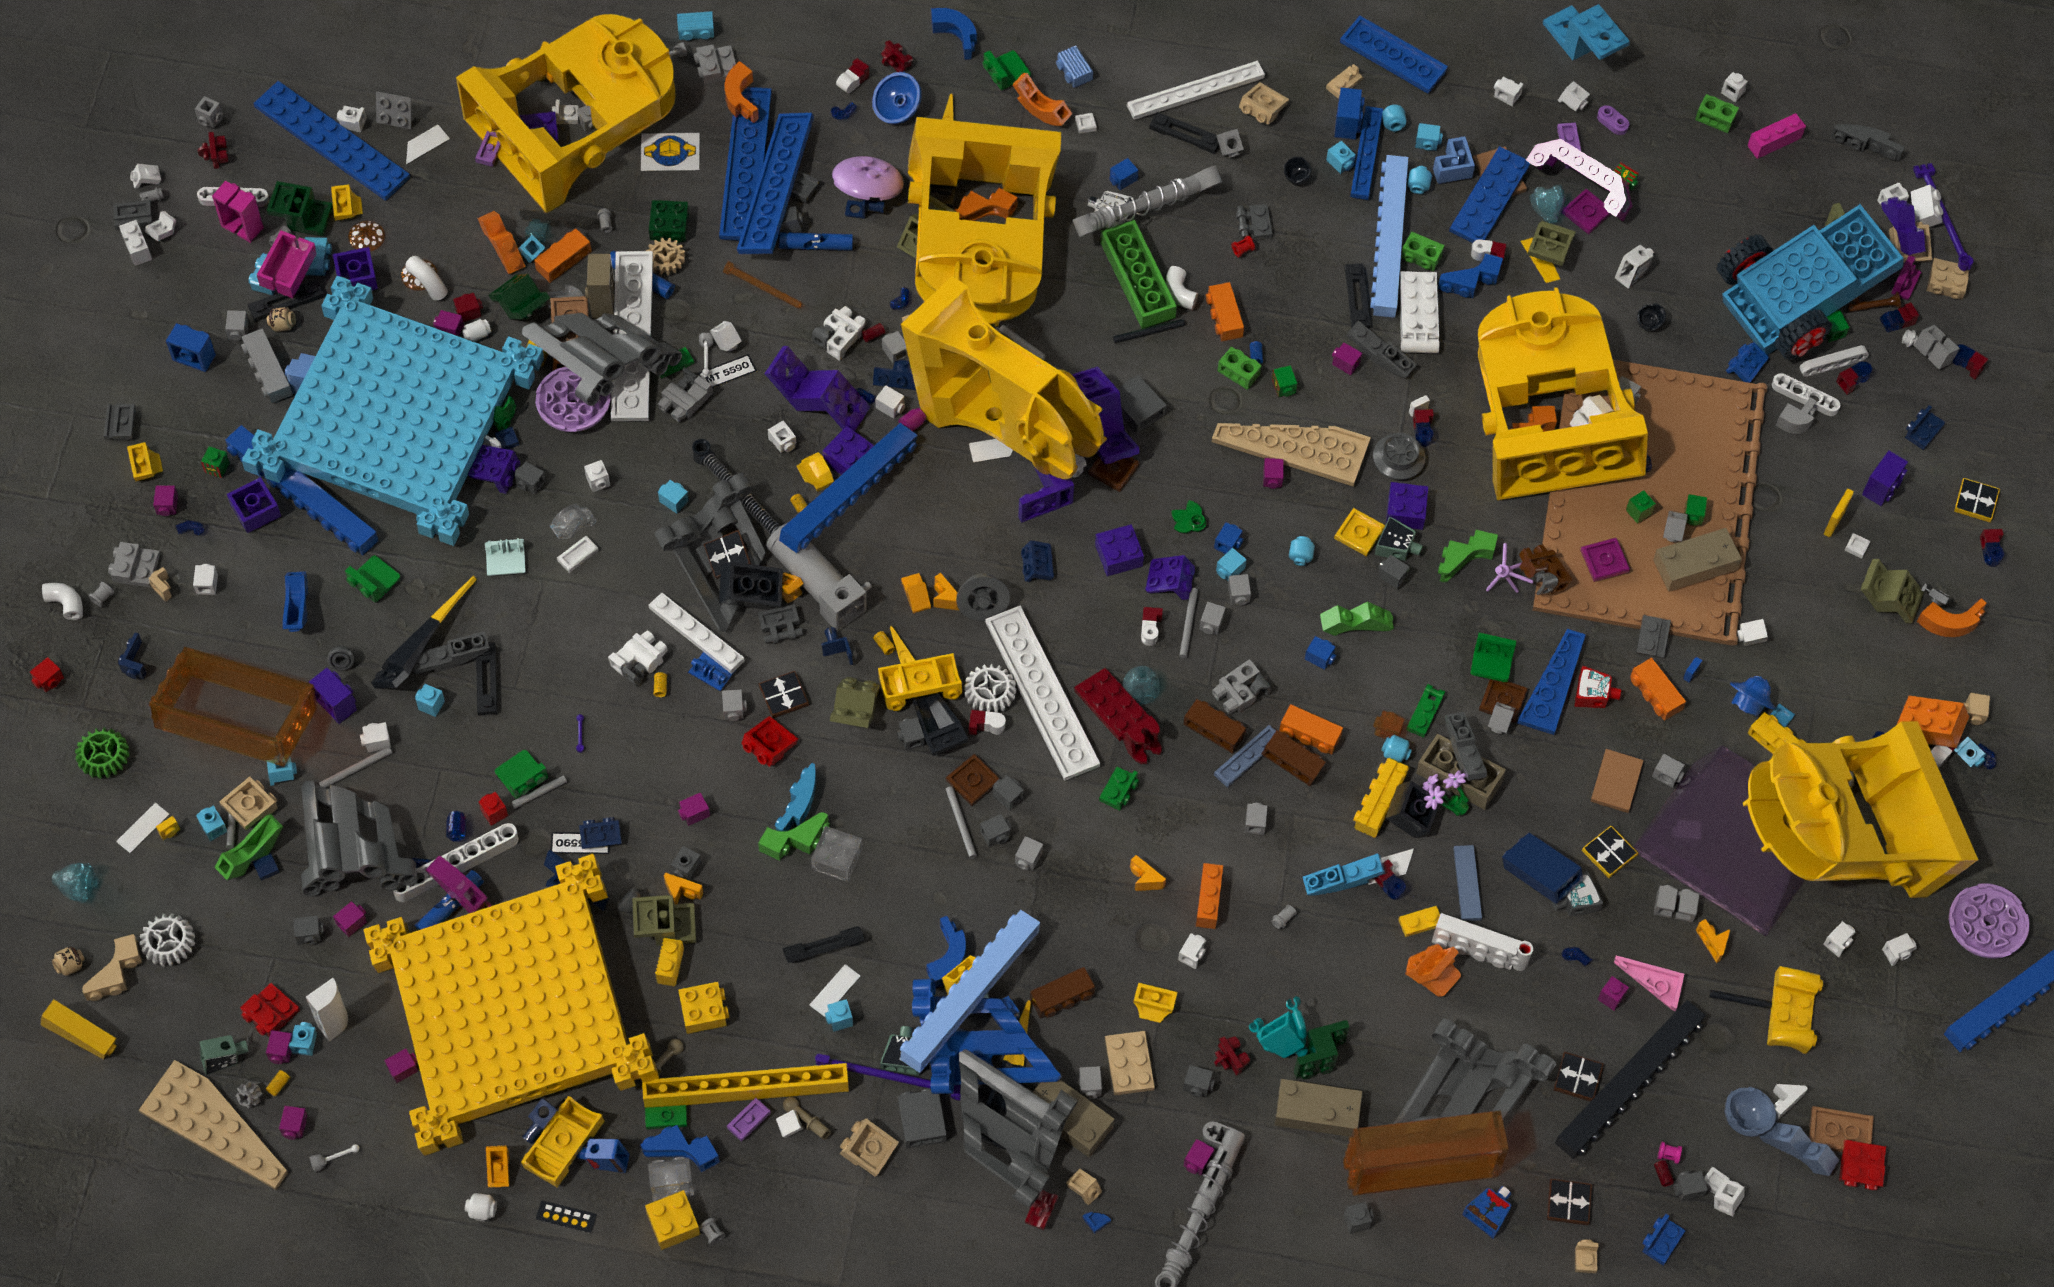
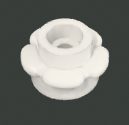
M1906 330L1902 343L1906 344V347L1914 345L1917 341L1918 335H1916L1915 330Z

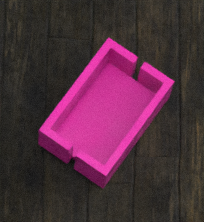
M224 181L212 195L221 227L235 234L243 225L237 236L251 243L264 228L256 198L251 192L241 190L238 185Z
M280 230L257 273L259 286L272 291L277 289L278 293L293 298L317 254L315 244L300 237L297 243L295 235Z

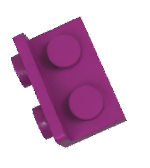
M1908 255L1891 294L1895 295L1896 291H1898L1901 298L1909 299L1921 274V271L1915 269L1916 265L1913 264L1916 257Z

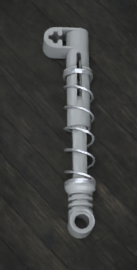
M1215 165L1185 179H1174L1170 181L1169 185L1163 187L1156 186V189L1149 192L1143 191L1138 199L1134 200L1129 196L1128 202L1119 205L1115 201L1114 208L1104 205L1094 213L1074 219L1073 223L1078 236L1082 237L1102 228L1117 226L1121 218L1131 221L1135 213L1139 211H1145L1146 213L1144 214L1137 213L1144 216L1148 211L1159 210L1165 204L1173 205L1176 200L1184 201L1189 195L1222 183V180ZM1131 214H1134L1131 219L1123 218Z
M1208 1122L1203 1127L1204 1143L1217 1150L1214 1159L1210 1160L1206 1166L1208 1172L1206 1175L1203 1174L1205 1178L1199 1191H1195L1197 1195L1191 1208H1187V1210L1192 1212L1187 1226L1179 1225L1185 1229L1179 1243L1171 1242L1177 1247L1176 1249H1168L1166 1263L1162 1272L1155 1280L1156 1287H1161L1164 1283L1171 1284V1287H1177L1185 1268L1190 1266L1192 1258L1189 1251L1199 1247L1200 1241L1197 1234L1207 1230L1208 1225L1205 1219H1208L1210 1214L1215 1212L1214 1205L1217 1198L1223 1195V1185L1232 1175V1166L1245 1140V1135L1240 1131L1218 1122ZM1222 1134H1224L1222 1141L1218 1142V1139H1221ZM1204 1221L1206 1224L1205 1229L1199 1230ZM1196 1238L1198 1240V1245L1192 1247L1193 1242Z

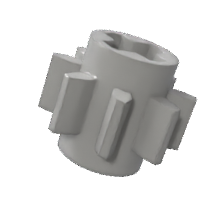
M248 1081L245 1085L241 1084L237 1088L239 1093L235 1097H237L240 1105L250 1108L252 1105L256 1106L261 1101L259 1097L262 1095V1092L258 1085Z

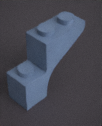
M1775 1122L1769 1131L1760 1135V1139L1763 1142L1798 1158L1815 1174L1830 1176L1839 1161L1827 1144L1812 1142L1800 1126Z

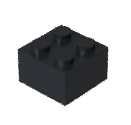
M1409 781L1396 787L1386 819L1412 837L1417 838L1430 833L1439 804H1437L1435 810L1432 808V805L1426 808L1428 801H1425L1424 797L1430 796L1429 792L1413 781Z

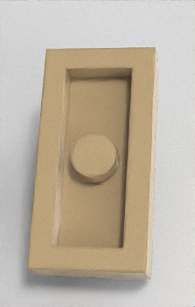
M1353 64L1352 67L1349 66L1330 81L1326 89L1339 99L1341 87L1352 89L1363 79V76L1359 74V68Z

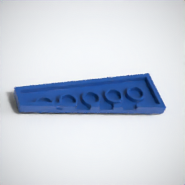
M1570 629L1566 630L1539 683L1523 709L1517 724L1554 735L1586 634Z

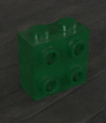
M652 200L649 222L650 240L661 242V238H664V241L671 238L672 242L675 240L678 243L686 242L689 218L688 202Z

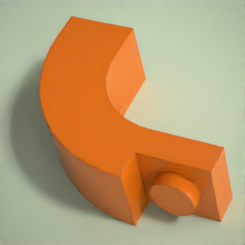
M739 61L729 71L725 79L726 104L735 117L741 113L745 119H749L754 123L759 119L758 108L742 96L744 89L753 82V71Z
M1023 73L1013 83L1014 88L1020 95L1017 98L1027 111L1041 121L1050 125L1062 126L1072 115L1064 100H1052L1042 94L1028 73Z
M1981 598L1968 611L1961 614H1952L1932 602L1921 612L1917 622L1926 630L1936 635L1960 637L1976 629L1981 620L1980 618L1985 613L1984 608L1987 603Z

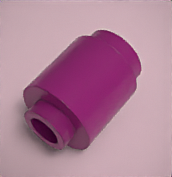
M916 408L902 416L898 422L914 432L924 424L926 416L921 409Z

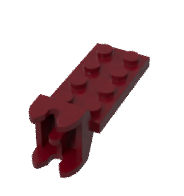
M1106 668L1074 687V692L1119 742L1123 740L1128 754L1136 762L1147 764L1145 750H1150L1153 754L1157 755L1162 753L1161 745L1157 739L1160 733L1158 723L1142 709Z

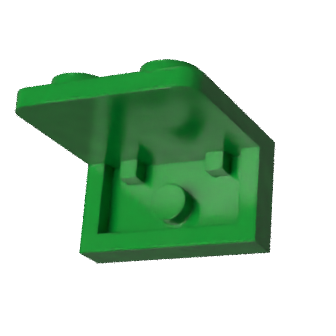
M990 50L984 53L983 67L988 71L992 80L1001 91L1013 86V83L1023 73L1031 75L1014 50L997 58L994 57Z
M372 556L357 571L351 566L345 570L348 584L357 588L364 597L371 599L374 603L380 600L401 578L398 572L377 556Z
M1478 633L1470 673L1478 677L1507 682L1516 640Z
M522 750L495 769L496 776L515 799L525 795L548 778L546 767L542 762L537 764L527 750Z

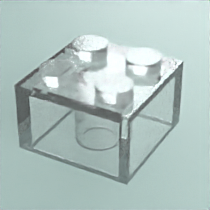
M825 826L811 858V869L849 882L863 849L862 838Z
M676 1157L672 1161L665 1162L664 1160H655L648 1164L653 1201L683 1190L686 1196L694 1195L689 1158Z

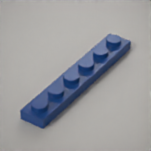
M1365 107L1350 195L1352 198L1368 200L1382 119V108Z

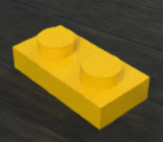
M1437 906L1400 916L1399 922L1405 937L1435 929L1440 913Z

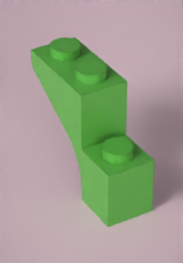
M1476 530L1475 535L1470 536L1468 544L1450 540L1448 547L1444 546L1442 554L1445 562H1440L1438 574H1441L1440 581L1448 582L1473 559L1486 558L1492 560L1498 535Z
M1370 602L1361 604L1351 610L1337 605L1320 614L1323 631L1333 636L1350 630L1390 631L1394 629L1391 612Z
M821 812L789 831H776L767 827L758 843L759 851L779 861L783 855L786 856L788 854L790 846L810 855L813 849L816 850L818 848L822 833L825 834L830 826L828 814Z
M271 814L266 815L240 844L221 854L215 868L226 880L243 876L252 860L269 855L283 826Z

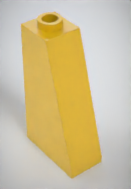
M54 999L41 1016V1026L102 1059L106 1055L111 1056L117 1047L115 1045V1037Z

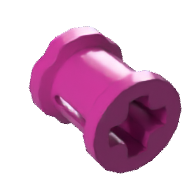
M1661 1142L1657 1159L1661 1160L1664 1158L1678 1164L1682 1146L1674 1147Z

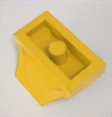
M349 184L331 187L335 221L363 214L361 197L352 192Z
M146 442L127 446L135 482L153 477L156 473L163 471L159 454L150 450Z
M819 452L802 459L801 463L797 465L803 480L814 485L817 492L828 488L834 482L831 471Z
M1138 983L1133 1003L1137 1006L1139 1017L1161 1023L1168 1014L1173 1012L1177 992Z

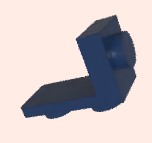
M135 632L133 637L129 638L127 649L119 657L118 664L122 673L128 677L144 680L147 673L143 664L133 661L142 643L139 633Z

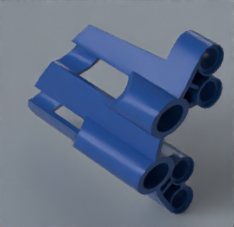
M934 979L913 980V1017H919L922 1026L925 1023L926 1016L937 1009L936 1006L940 999L946 998L945 996H936ZM983 998L971 1013H991L1003 1030L966 1031L958 1027L930 1061L932 1094H953L954 1085H961L959 1052L965 1049L992 1065L991 1058L993 1055L1024 1054L1033 1067L996 1068L1018 1083L1057 1082L1062 1077L1047 1056L1026 1034L1019 1021L1000 998ZM977 1079V1080H978V1084H985V1083H983L982 1081H980L979 1079Z

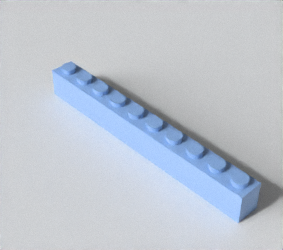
M1387 155L1386 162H1382L1381 172L1384 173V177L1381 176L1380 187H1383V192L1380 191L1379 202H1382V206L1378 207V217H1381V221H1377L1376 232H1380V234L1376 236L1375 247H1378V252L1375 251L1374 262H1377V267L1373 269V277L1376 278V282L1372 283V293H1375V297H1371L1370 308H1374L1373 316L1395 318L1408 157Z
M1022 910L1010 917L1008 925L1005 929L1001 928L998 931L993 943L989 942L982 956L978 955L975 958L971 969L963 972L960 982L952 985L948 996L941 998L938 1002L937 1009L933 1013L930 1012L924 1020L925 1023L914 1030L913 1037L902 1044L900 1048L901 1061L921 1073L1038 934L1039 921Z

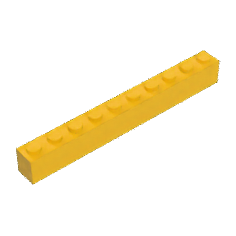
M847 1063L662 1078L646 1083L642 1081L645 1108L849 1092Z

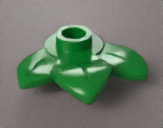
M511 396L508 397L503 408L500 406L495 407L493 425L498 431L505 430L510 426V420L516 412V405H514V399Z
M1188 501L1186 510L1171 511L1173 520L1176 522L1174 529L1180 533L1199 532L1206 527V519L1202 515V508L1194 501Z

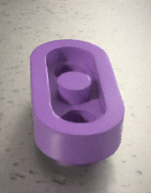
M1602 106L1599 109L1597 119L1610 131L1617 135H1623L1628 131L1629 121L1614 108Z

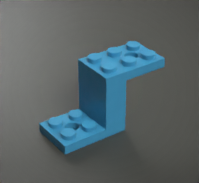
M1599 4L1580 14L1571 5L1543 20V25L1572 60L1591 51L1601 60L1627 47L1630 42ZM1604 36L1608 37L1609 40H1603Z

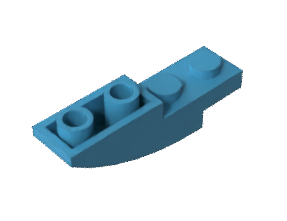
M811 763L808 768L805 767L798 783L795 782L790 789L791 802L787 805L784 816H780L775 823L776 831H789L793 824L799 826L806 819L816 788L814 763Z
M1375 854L1344 866L1337 864L1303 877L1308 896L1320 895L1369 883L1368 879L1385 874L1381 856Z

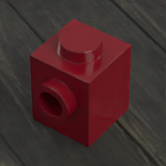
M474 293L464 294L453 299L456 313L462 315L463 322L481 317L480 310L483 309L480 298L476 299Z

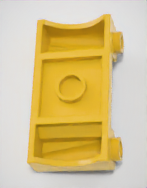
M953 653L878 668L881 688L887 709L901 710L906 704L905 699L942 692L944 698L954 700L962 694V682L958 675Z
M1782 966L1776 970L1767 1045L1788 1046L1804 1054L1812 1046L1816 1045L1817 1035H1814V1030H1811L1814 996L1818 991L1822 990L1823 980L1820 979L1819 974Z
M568 1096L529 1152L525 1154L521 1161L523 1167L558 1188L568 1174L570 1164L590 1137L593 1138L604 1123L603 1116L586 1109L572 1097Z

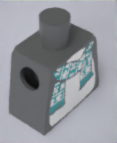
M1588 871L1582 873L1583 881L1557 904L1552 902L1555 910L1565 908L1571 917L1595 913L1601 910L1603 902Z

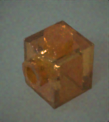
M1383 710L1381 717L1377 716L1373 727H1376L1374 735L1384 739L1390 738L1392 735L1399 736L1405 719L1393 712Z

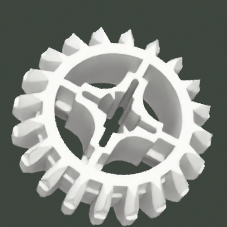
M984 664L982 669L976 667L975 672L971 671L970 677L966 678V684L964 685L965 697L968 698L969 704H973L974 710L979 707V711L987 710L990 712L994 710V712L998 713V709L1004 712L1005 706L1010 707L1011 701L1015 699L1016 682L1013 680L1012 674H1008L1007 669L1001 671L1000 665L994 668L993 664H991L990 668H987ZM982 680H985V682L982 683V684H980L979 687H976V685H977L979 682H981ZM1005 691L1002 696L996 698L998 694H1002V692Z
M163 913L161 919L155 916V922L148 921L149 927H143L144 933L140 934L142 940L140 941V946L142 947L143 954L146 955L149 961L152 960L153 964L156 965L160 962V965L164 967L166 962H168L169 966L172 967L173 961L180 964L181 957L187 959L186 953H192L191 946H195L193 940L195 934L192 932V926L189 925L186 919L183 920L180 915L175 918L174 914L171 913L167 918L166 914ZM178 930L183 933L182 941L176 938ZM154 938L158 942V948L156 950L152 947V942Z

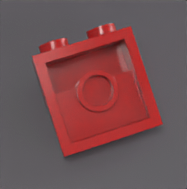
M769 716L746 732L741 744L747 753L752 752L757 756L760 764H766L771 767L783 758L786 751L797 744L798 738Z
M272 983L258 995L254 994L240 1007L242 1018L248 1023L253 1022L256 1025L255 1029L262 1036L266 1034L269 1038L271 1030L279 1031L300 1011L299 1007Z
M1844 1140L1839 1181L1844 1182L1845 1186L1857 1187V1184L1865 1185V1189L1877 1191V1188L1883 1187L1886 1146Z

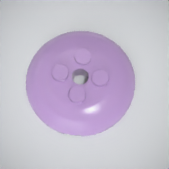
M858 156L845 159L837 164L832 172L834 184L838 189L850 196L864 200H870V197H879L880 200L891 199L899 195L904 186L902 175L893 165L874 157Z
M562 367L548 374L539 384L536 391V408L540 417L551 427L565 432H578L593 427L605 416L610 405V394L607 396L600 395L595 405L588 406L575 396V390L582 378L567 367Z
M1978 884L1977 886L1965 888L1955 897L1949 910V924L1955 939L1966 950L1980 957L2002 958L2011 955L2022 946L2029 932V918L2022 907V902L2012 892L1998 885ZM1984 921H1988L1991 924V926H1986Z

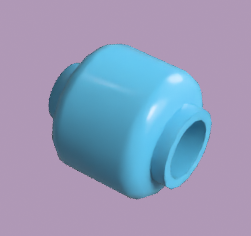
M1390 105L1382 112L1383 123L1386 129L1399 131L1406 125L1407 120L1403 107Z
M1424 166L1411 169L1407 181L1410 191L1415 194H1423L1429 190L1432 179L1431 172Z
M1299 536L1291 541L1289 558L1294 561L1295 565L1304 566L1305 563L1312 561L1315 545L1311 542L1310 538Z
M1392 735L1390 738L1387 737L1381 749L1384 752L1383 756L1385 758H1391L1398 763H1401L1403 759L1408 760L1412 751L1409 749V741L1397 735Z

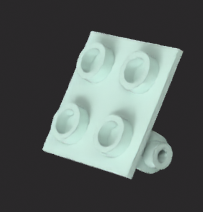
M524 539L489 540L485 543L487 576L525 573Z

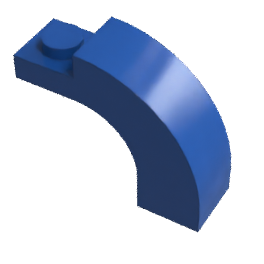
M932 8L931 21L933 33H951L956 35L963 45L964 60L971 59V52H975L974 45L977 44V33L971 20L961 12L953 9Z
M948 916L940 918V928L946 938L949 949L942 958L926 964V972L929 979L935 980V988L944 985L942 978L964 961L966 956L963 930L957 932L954 922H950Z

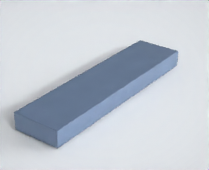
M1268 725L1214 772V776L1228 788L1264 757L1261 753L1276 730Z
M1474 845L1454 846L1461 920L1481 921L1482 914Z

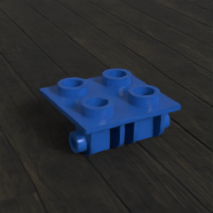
M704 652L698 659L694 658L691 665L693 666L688 672L719 691L722 690L734 674V672L732 674L729 673Z

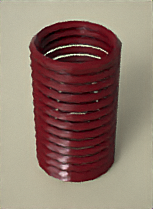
M878 323L862 331L861 334L864 341L868 343L885 334V329L881 323Z
M1666 1160L1656 1162L1653 1166L1662 1187L1673 1184L1674 1179Z

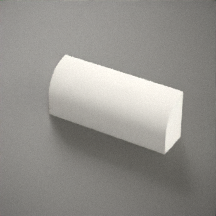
M332 978L306 996L317 1026L329 1042L340 1035L348 1024V1013L336 982Z

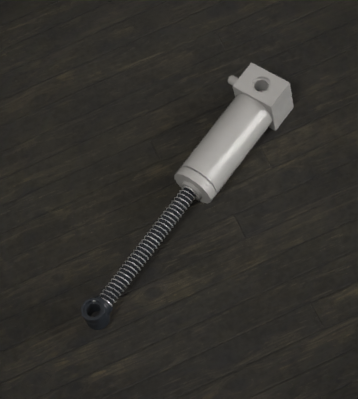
M698 439L693 442V460L697 464L706 465L709 470L713 471V475L719 481H729L734 476L716 459L709 441ZM751 494L741 499L746 510L750 511L749 513L765 530L769 531L768 533L771 536L766 545L768 550L792 575L801 578L802 586L820 604V615L832 627L836 628L837 632L867 611L866 591L872 587L870 582L860 586L850 574L843 577L811 542L805 549L795 553L779 541L781 529L786 524L779 527V524L774 521L770 514L766 513L767 511L763 509L761 504L756 502V499Z

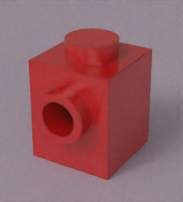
M48 657L30 671L33 678L31 682L36 688H42L45 692L55 688L64 678L60 668Z
M496 792L487 794L478 801L482 814L491 826L508 816L506 806Z

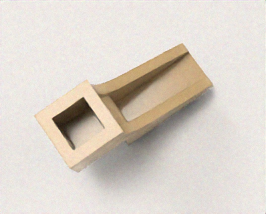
M134 934L114 939L115 954L111 962L83 985L82 990L87 1001H97L104 996L118 995L122 991L127 990L123 968H134L137 964L142 963L138 941Z

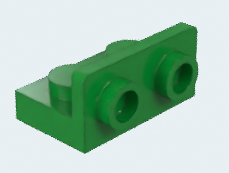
M1116 767L1101 793L1099 801L1120 811L1123 805L1126 806L1128 804L1131 790H1135L1138 786V772L1134 770L1133 773Z

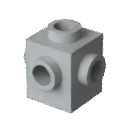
M204 96L195 108L198 122L203 126L214 128L223 118L220 103Z

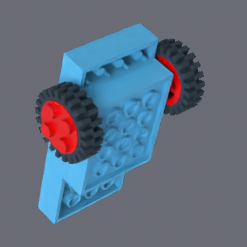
M1860 204L1823 229L1818 230L1813 225L1774 251L1762 235L1749 236V238L1743 239L1741 243L1738 242L1735 248L1732 247L1726 251L1725 257L1720 259L1716 269L1727 284L1733 285L1734 283L1735 286L1722 293L1723 303L1752 341L1766 355L1778 349L1786 360L1796 359L1797 356L1798 358L1808 353L1809 349H1814L1823 342V339L1826 338V335L1829 334V330L1832 328V323L1827 316L1903 268L1904 258Z

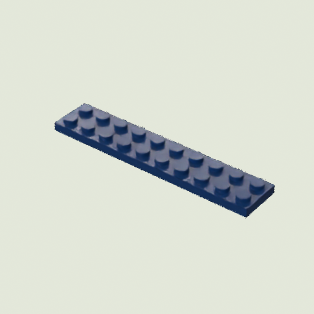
M279 81L253 103L257 110L385 201L410 179L408 172Z
M746 87L742 92V96L758 108L759 119L753 123L749 119H745L741 113L737 117L734 115L732 117L719 238L723 240H740L765 160L771 88Z
M783 113L778 115L738 243L737 251L739 254H773L814 116L812 113Z

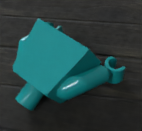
M1298 996L1293 998L1295 1005L1292 1004L1291 999H1288L1286 1002V1007L1292 1010L1293 1013L1288 1011L1265 1026L1261 1018L1255 1019L1249 1025L1250 1031L1257 1033L1256 1036L1265 1051L1275 1053L1282 1058H1286L1293 1053L1298 1057L1307 1054L1308 1049L1305 1047L1308 1034L1302 1012L1298 1010V1006L1301 1004Z

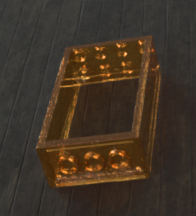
M184 647L182 652L176 656L174 665L168 669L165 680L159 684L157 693L151 697L149 702L152 713L151 718L156 729L283 767L317 710L313 684L188 647ZM191 677H195L292 706V709L276 737L273 738L174 708V705Z
M1501 1110L1353 1129L1352 1136L1349 1137V1144H1347V1151H1345V1158H1343L1344 1169L1348 1170L1349 1177H1347L1348 1189H1352L1353 1196L1498 1177L1509 1150Z

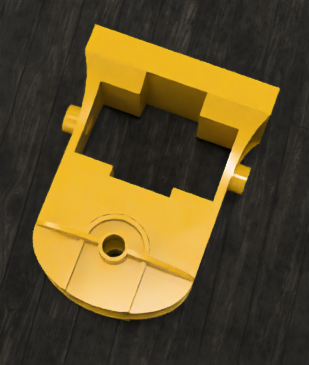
M613 14L599 15L587 20L523 60L521 58H514L506 66L494 69L473 66L456 77L464 120L482 141L487 131L490 133L496 132L497 137L490 136L487 144H493L495 149L499 141L501 146L497 153V158L546 214L565 202L572 184L587 167L595 168L604 161L606 153L664 118L671 111L675 102L674 72L669 49L666 48L662 40L648 26L643 24L642 19L639 18L634 21L630 18ZM546 72H548L553 77V81L565 94L572 90L586 106H590L592 124L597 131L574 143L560 147L543 127L529 129L519 118L516 95L544 77Z
M923 117L916 118L908 158V174L914 180V182L910 181L908 203L919 204L915 286L924 302L953 276L969 286L974 305L989 324L999 326L1000 321L1017 317L1032 306L1042 276L1044 217L1053 218L1055 212V196H1048L1046 192L1051 187L1060 155L1061 132ZM958 179L1002 183L1003 190L1007 192L1033 195V220L1007 217L1005 224L959 220V212L928 209L930 184L956 187Z
M953 276L901 323L920 409L924 412L926 420L936 427L963 425L979 429L1031 461L1039 472L1046 475L1051 474L1060 479H1069L1076 473L1078 466L1076 465L1075 454L1082 457H1091L1107 440L1104 437L1103 426L1099 416L1102 408L1085 397L1073 375L1065 370L1056 369L994 329L974 305L969 286Z
M1554 288V291L1531 292L1512 298L1510 295L1507 296V302L1487 314L1478 329V359L1491 412L1482 413V423L1486 436L1496 434L1493 439V485L1497 500L1645 476L1648 442L1645 420L1642 414L1634 411V397L1631 388L1624 390L1620 388L1603 321L1597 308L1582 298L1559 293L1558 288ZM1574 388L1576 395L1607 390L1611 407L1614 410L1611 413L1589 416V422L1586 425L1543 432L1540 425L1508 430L1502 408L1528 403V396Z
M1901 721L1887 733L1861 742H1855L1854 737L1849 735L1841 737L1833 743L1784 744L1774 752L1771 760L1759 763L1750 773L1748 780L1749 798L1743 802V806H1748L1753 825L1764 844L1761 850L1763 852H1773L1788 870L1804 880L1882 879L1888 880L1891 886H1902L1910 898H1923L1934 893L1978 861L1918 721ZM1850 771L1854 772L1866 802L1872 807L1887 845L1885 847L1888 854L1884 853L1873 825L1865 824L1848 784L1853 779Z

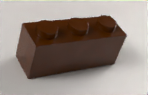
M1196 699L1184 716L1183 725L1232 754L1245 737L1246 727L1241 722L1230 719L1224 712L1213 709L1205 701Z
M1276 730L1261 755L1308 786L1312 784L1326 763L1321 756L1311 753L1303 744L1296 743L1290 739L1288 734Z
M1082 967L1030 991V1000L1040 1019L1044 1017L1049 1018L1063 1008L1067 1010L1073 1007L1076 1002L1081 1000L1087 1001L1092 998L1095 986L1085 967Z

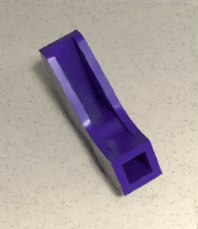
M1898 197L1888 198V201L1881 202L1882 210L1897 231L1901 252L1908 255L1925 252L1924 230L1915 225L1914 205L1907 203V201H1902Z

